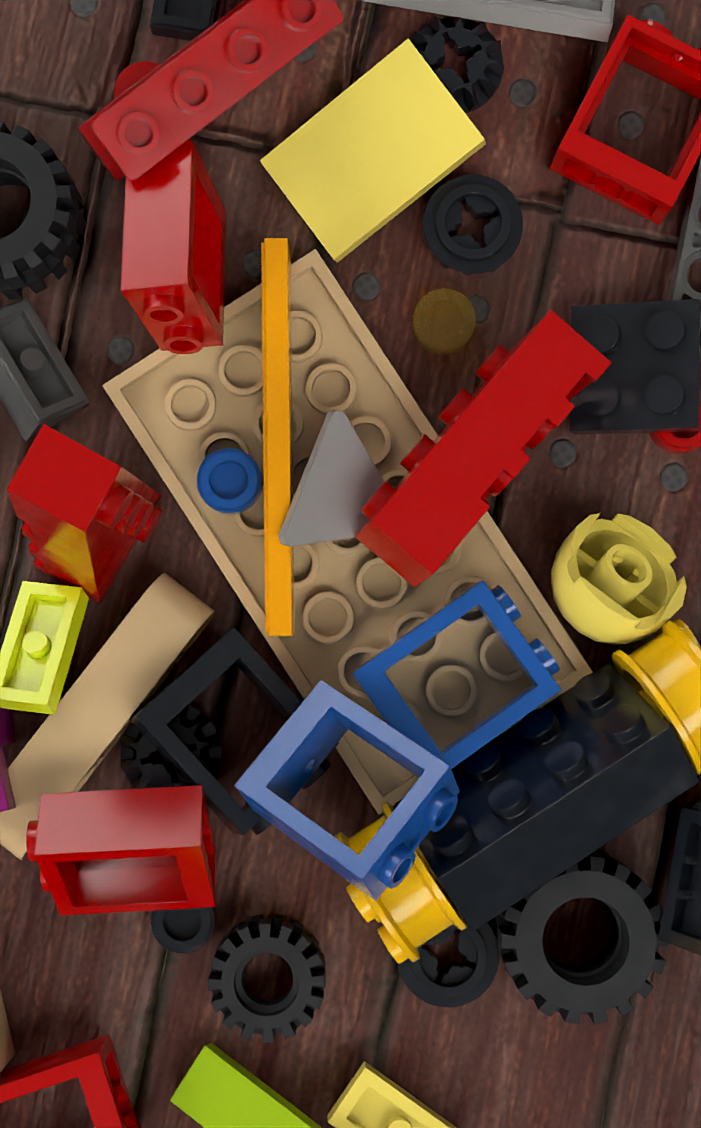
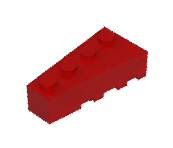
M552 310L510 351L499 344L475 372L484 380L471 395L464 388L461 389L438 416L446 427L433 441L424 434L399 464L408 472L394 488L385 481L361 508L360 512L368 518V521L355 537L413 587L434 575L491 507V504L486 501L489 495L497 496L530 461L531 458L524 451L528 447L531 450L534 449L553 428H557L575 407L569 400L591 382H596L612 362Z
M45 424L42 425L7 487L16 516L24 521L21 527L22 533L25 537L32 540L28 545L30 554L36 557L33 562L35 568L67 586L82 587L87 596L99 604L102 603L136 540L145 543L153 533L162 515V509L156 507L161 497L159 493L123 467Z

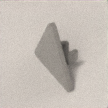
M332 410L326 415L279 532V541L284 546L292 547L354 538L368 521V518L360 510L384 483V480L343 411Z

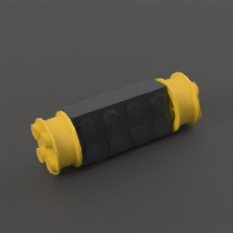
M678 618L673 622L668 620L658 629L659 635L629 655L621 650L612 653L614 667L608 663L595 673L584 676L575 686L540 709L531 711L520 722L453 767L451 770L460 791L457 795V807L442 829L437 832L430 830L414 851L416 857L410 872L397 887L393 889L387 887L377 901H374L353 884L346 887L356 908L368 923L373 919L378 923H383V926L377 929L378 933L398 964H401L408 958L412 962L420 959L418 947L453 924L462 931L468 927L465 922L466 920L471 929L475 931L700 782L697 775L701 773V647L692 631L681 619ZM402 799L395 803L396 807L402 801ZM387 801L382 804L384 816L350 838L342 832L334 837L360 855L392 814L394 808Z

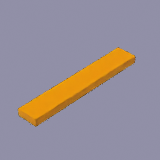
M264 238V243H261L265 633H268L269 636H295L294 546H284L279 541V532L293 500L291 261L288 238Z

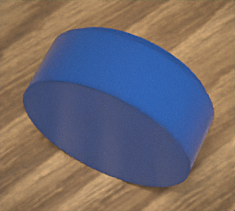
M225 448L211 453L201 463L197 473V488L201 498L212 509L223 514H239L248 510L256 503L262 491L263 479L257 463L250 455L238 449Z

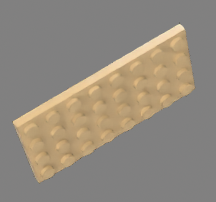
M314 249L291 264L293 498L326 415L332 410H340L345 413L384 482L387 481L395 488L408 472L399 464L424 434L433 441L438 435L317 250ZM262 283L224 307L223 346L203 347L199 352L193 354H176L168 350L161 351V349H158L102 385L304 700L322 680L387 724L352 672L480 581H484L490 590L497 585H500L505 590L522 616L513 622L528 644L538 638L560 668L552 677L561 688V691L536 709H540L575 686L584 676L593 673L488 511L434 575L415 587L356 537L294 546L295 636H269L268 633H265ZM233 448L247 453L257 463L262 474L263 486L260 497L251 508L239 514L229 515L215 511L204 502L198 492L197 473L201 463L211 453L220 449ZM477 606L384 672L440 751L533 685ZM350 730L344 734L338 742L339 744L335 747L378 815L383 813L382 804L388 801L391 806H394L396 802L405 797L419 779L415 774Z

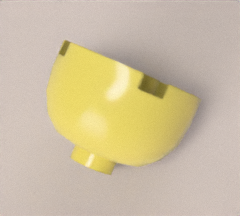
M600 513L589 515L569 534L556 553L551 570L553 599L562 616L579 633L596 642L618 645L643 640L660 629L683 606L687 588L685 577L683 576L677 582L675 572L670 565L677 557L670 545L658 533L631 516L617 514L612 520H596Z

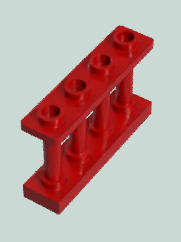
M244 0L76 129L114 181H118L124 176L130 180H136L341 23L343 14L334 0Z

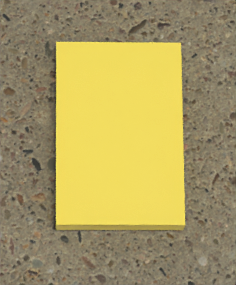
M407 39L264 156L260 162L333 260L338 263L486 145V142L415 46Z

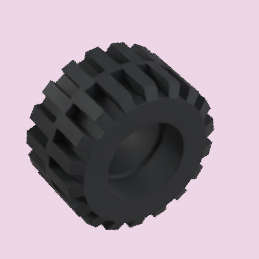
M0 121V186H21L29 189L31 194L30 208L24 222L12 234L0 239V291L8 299L22 298V287L28 286L37 294L47 289L43 279L49 274L53 273L58 280L64 276L68 270L62 264L65 256L76 260L81 246L76 241L75 235H85L86 221L79 212V210L84 208L81 195L53 149L42 138L36 141L30 130L17 125L11 133L5 123Z
M597 849L494 917L497 923V931L494 934L497 939L498 950L517 990L526 1000L530 998L534 1000L539 1011L552 1017L555 1011L560 1012L563 1020L567 1023L580 1024L581 1015H588L593 1024L608 1022L606 1010L616 1007L621 1016L632 1011L634 1008L628 999L636 992L646 999L654 989L653 985L647 980L650 972L662 975L666 960L658 953L659 947L668 946V943L658 940L661 926L659 920L662 919L663 910L660 903L651 896L652 890L619 859H614L605 851ZM586 897L599 899L610 908L613 919L612 933L607 945L596 957L579 964H565L551 959L546 954L542 943L544 928L551 914L559 906L570 900Z

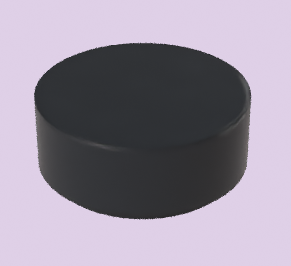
M216 908L154 910L151 914L153 935L162 947L171 952L183 954L196 951L206 944L213 933L217 919Z

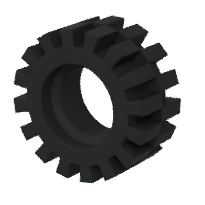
M262 914L251 916L250 922L245 924L242 921L232 927L227 937L224 936L220 942L210 966L208 991L212 990L213 993L211 1004L215 1013L221 1010L224 1014L222 1023L229 1030L234 1025L242 1029L240 1037L250 1041L253 1034L263 1035L262 1043L274 1042L275 1035L282 1033L285 1040L296 1035L297 1027L302 1024L306 1028L313 1020L314 1011L316 1008L320 1009L323 1001L326 983L324 953H320L318 948L319 942L313 933L311 935L306 934L303 931L304 925L297 920H294L293 924L283 921L284 915L273 914L272 919H263ZM259 954H276L286 960L291 967L293 973L292 986L285 995L278 999H259L252 995L245 986L243 979L244 967L249 960Z

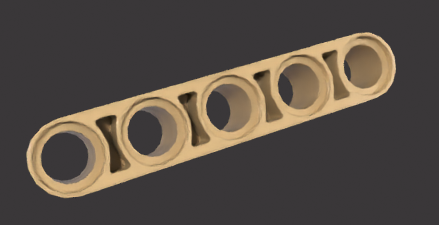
M161 574L150 585L61 699L56 715L50 714L9 766L8 774L16 808L0 812V844L20 860L27 856V826L29 821L38 820L40 795L79 792L131 723L129 719L148 703L215 614L213 609L168 574Z

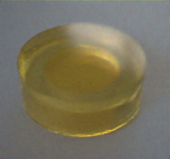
M447 288L436 289L423 296L416 305L412 320L413 333L418 343L429 352L440 355L452 354L462 349L469 342L475 328L476 315L471 302L462 293Z

